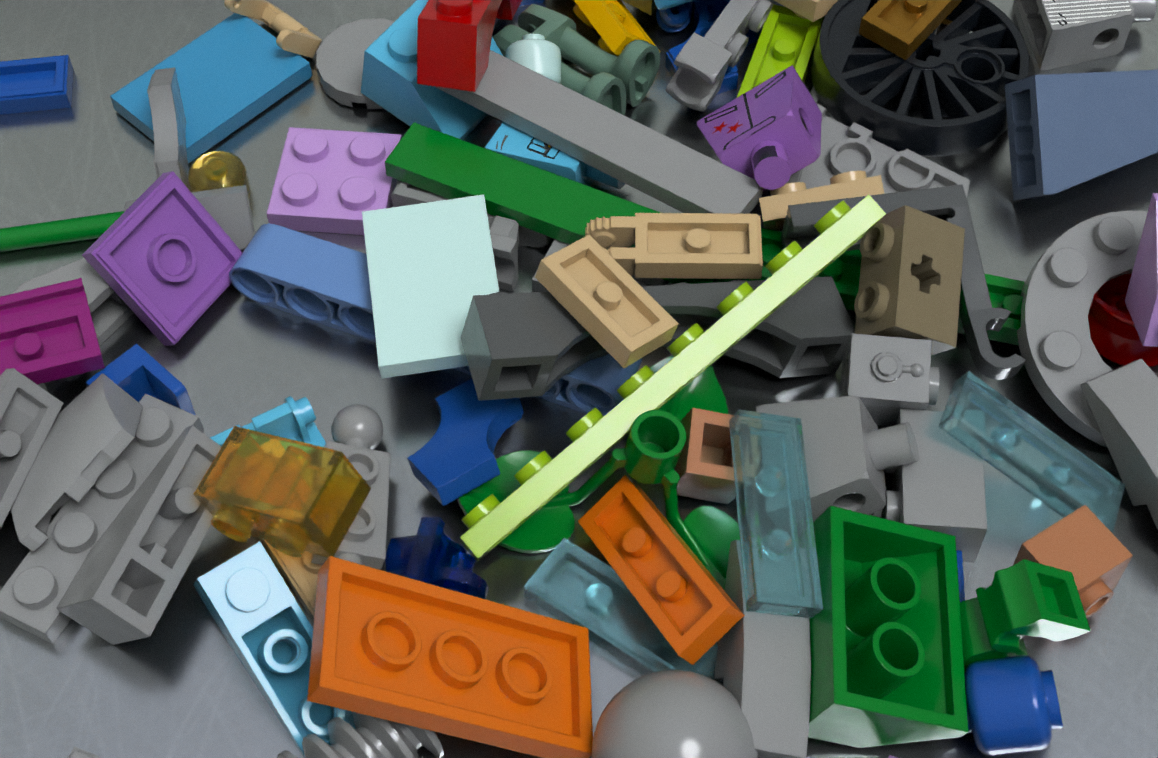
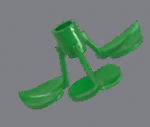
M669 356L649 368L655 374L674 357ZM712 365L660 409L640 414L633 422L625 448L614 449L611 458L578 490L568 493V485L498 545L512 551L530 554L544 553L560 547L571 538L575 529V519L569 506L582 503L618 468L624 467L627 473L639 483H661L664 486L666 519L725 591L730 543L733 540L749 542V539L735 519L713 506L698 507L691 511L683 521L678 512L677 485L680 476L674 470L686 442L685 428L680 422L692 408L728 414L726 398L715 376ZM521 450L497 458L496 462L500 475L458 498V503L464 514L467 515L491 494H494L500 503L521 486L514 475L541 452Z

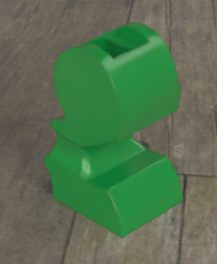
M1025 559L1009 568L997 570L989 587L977 588L975 590L976 598L960 602L964 672L968 665L973 662L1020 655L1028 656L1023 637L1026 635L1042 637L1056 642L1075 638L1091 631L1073 573Z

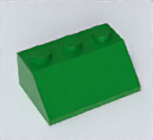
M830 505L793 542V552L800 553L810 622L811 694L808 737L857 748L962 737L968 733L956 537Z

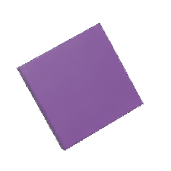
M173 171L163 173L82 256L164 346L175 345L232 283L229 279V272L241 256L242 251Z

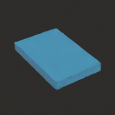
M234 13L112 94L110 98L115 111L154 141L147 89L155 70L175 67L186 118V151L189 164L311 78L310 62L299 54L280 48L276 43L277 38L247 16Z

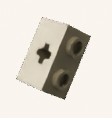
M907 205L887 213L861 238L860 252L862 259L859 291L854 304L856 313L854 334L932 340L931 356L956 348L965 228Z

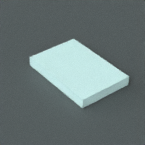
M484 194L363 211L364 237L378 366L381 378L469 366L461 335L473 295H489L499 292Z

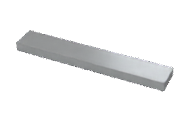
M490 50L488 68L475 92L436 87L683 213L749 214L758 204L759 198H762L763 188L757 184L755 179Z

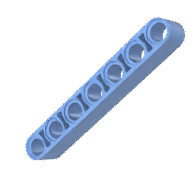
M270 223L261 225L229 272V279L233 286L241 294L257 303L376 343L367 255L283 226ZM610 354L596 358L560 378L543 396L535 397L587 414L596 407L605 416L624 400L617 392V389L638 371L642 358L626 368H623ZM469 366L452 368L471 375Z

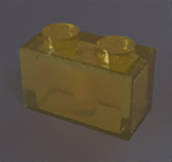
M234 426L193 495L213 515L210 521L212 526L231 539L247 542L250 536L266 540L272 547L289 556L301 557L304 551L328 558L329 556L334 557L371 488L341 451Z

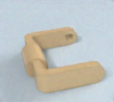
M266 0L224 1L225 7L230 11L260 20L277 32L276 43L285 51L313 58L322 42V39L308 30V28Z

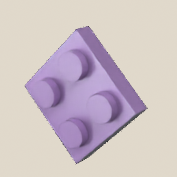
M289 127L267 210L268 222L295 231L364 235L362 212L392 207L391 194L396 187L397 179L387 176L385 161L402 139L401 134Z

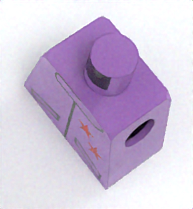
M793 65L697 121V126L722 164L755 179L757 184L763 188V191L781 188L789 181L792 174L815 162L821 154L822 113Z

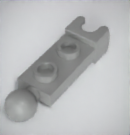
M730 0L705 36L702 37L694 32L674 61V65L679 68L668 83L665 91L681 104L704 112L720 90L728 66L733 68L742 56L749 40L746 34L749 30L756 33L761 30L771 12L773 3L768 0Z

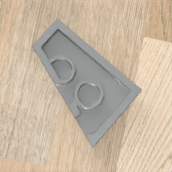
M819 104L817 105L822 113L821 154L815 162L792 174L787 182L806 183V188L809 189L830 185V178L837 174L849 171H865L867 178L881 175L884 194L963 184L966 198L970 185L969 179L909 149L898 152L872 139L873 131L855 122L848 127L826 116V108Z

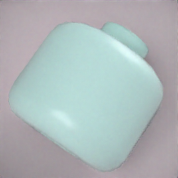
M526 34L522 37V40L513 42L506 49V58L561 84V51L556 44L545 40V36L541 34Z

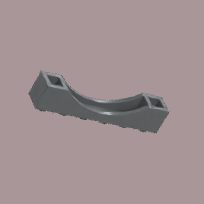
M815 277L724 355L753 364L779 378L835 374L842 363L851 334L855 333V327L832 277ZM739 279L730 282L698 284L682 282L673 285L642 286L679 323L671 341L662 346H670L680 335L696 323L704 332L723 317L716 307L747 280ZM766 280L747 281V283L755 290ZM549 291L510 294L496 292L489 295H473L461 335V341L479 401L543 396L566 374L588 361L609 354Z

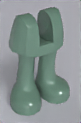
M533 3L518 16L519 27L506 25L493 36L504 57L506 49L513 42L522 40L524 35L541 34L545 36V40L556 44L561 51V85L622 115H625L626 103L635 107L645 98L654 82L660 65L659 49L647 41L635 39L624 47L619 56L612 55L576 31V23L569 17ZM565 60L572 62L592 75V77L589 78L563 62Z

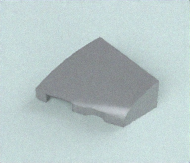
M103 373L57 415L11 507L19 542L32 552L39 548L48 538L46 532L51 516L69 499L79 502L94 485L101 473L117 459L135 438L143 406Z

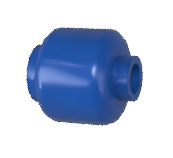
M1020 655L977 661L969 664L965 669L968 733H973L976 747L982 754L993 757L1041 751L1050 744L1052 730L1063 729L1052 670L1041 671L1038 663L1032 657Z

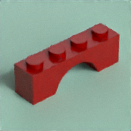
M428 0L418 16L417 84L475 92L488 68L491 39L496 18L512 20L522 0Z

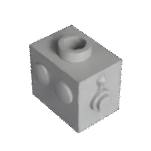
M852 333L842 360L840 397L855 396L861 398L875 423L880 426L896 425L900 409L925 410L928 405L935 406L938 398L940 374L939 367H931L932 340Z

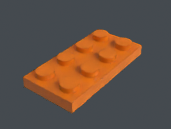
M329 556L318 570L307 701L541 758H590L592 756L593 726L589 630L586 627Z

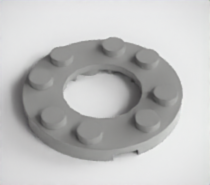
M1148 211L1110 212L1082 221L1068 229L1038 259L1031 269L1020 295L1023 296L1021 306V327L1017 330L1018 344L1022 358L1026 359L1024 365L1036 390L1046 404L1066 424L1084 437L1104 447H1107L1080 384L1113 369L1103 362L1091 340L1088 313L1094 294L1105 282L1124 274H1132Z

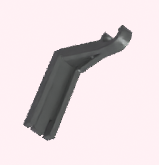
M963 184L870 195L886 214L907 205L965 228L959 317L973 363L981 374L991 379L1005 380L1015 376L1022 368L1026 359L1016 353L1007 358L997 356L992 351L987 335V330L999 332L1006 323L1011 311L1003 308H992ZM866 196L788 205L780 237L783 249L793 241H796L804 249L821 235L814 225L833 207L844 200L852 209ZM861 239L847 251L859 250Z

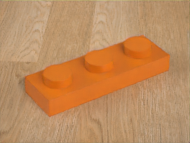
M624 475L578 520L579 524L678 656L691 665H694L745 616L642 488L627 475Z

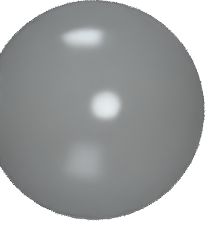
M663 670L649 673L624 686L613 696L603 710L596 725L592 741V758H758V751L754 749L750 726L735 696L715 680L686 670Z

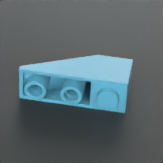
M260 541L197 578L193 586L230 647L304 758L302 742L303 738L308 734H315L331 745L327 726L328 722L333 718L340 717L355 728L351 711L307 701L313 627Z

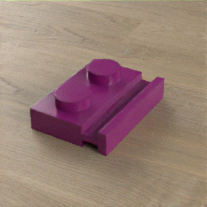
M81 278L0 297V375L6 369L14 368L38 385L105 368Z

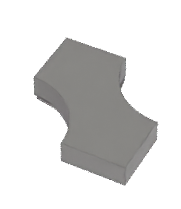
M176 68L158 69L152 74L147 89L154 132L153 162L156 176L158 179L163 173L173 171L192 192L186 151V118Z

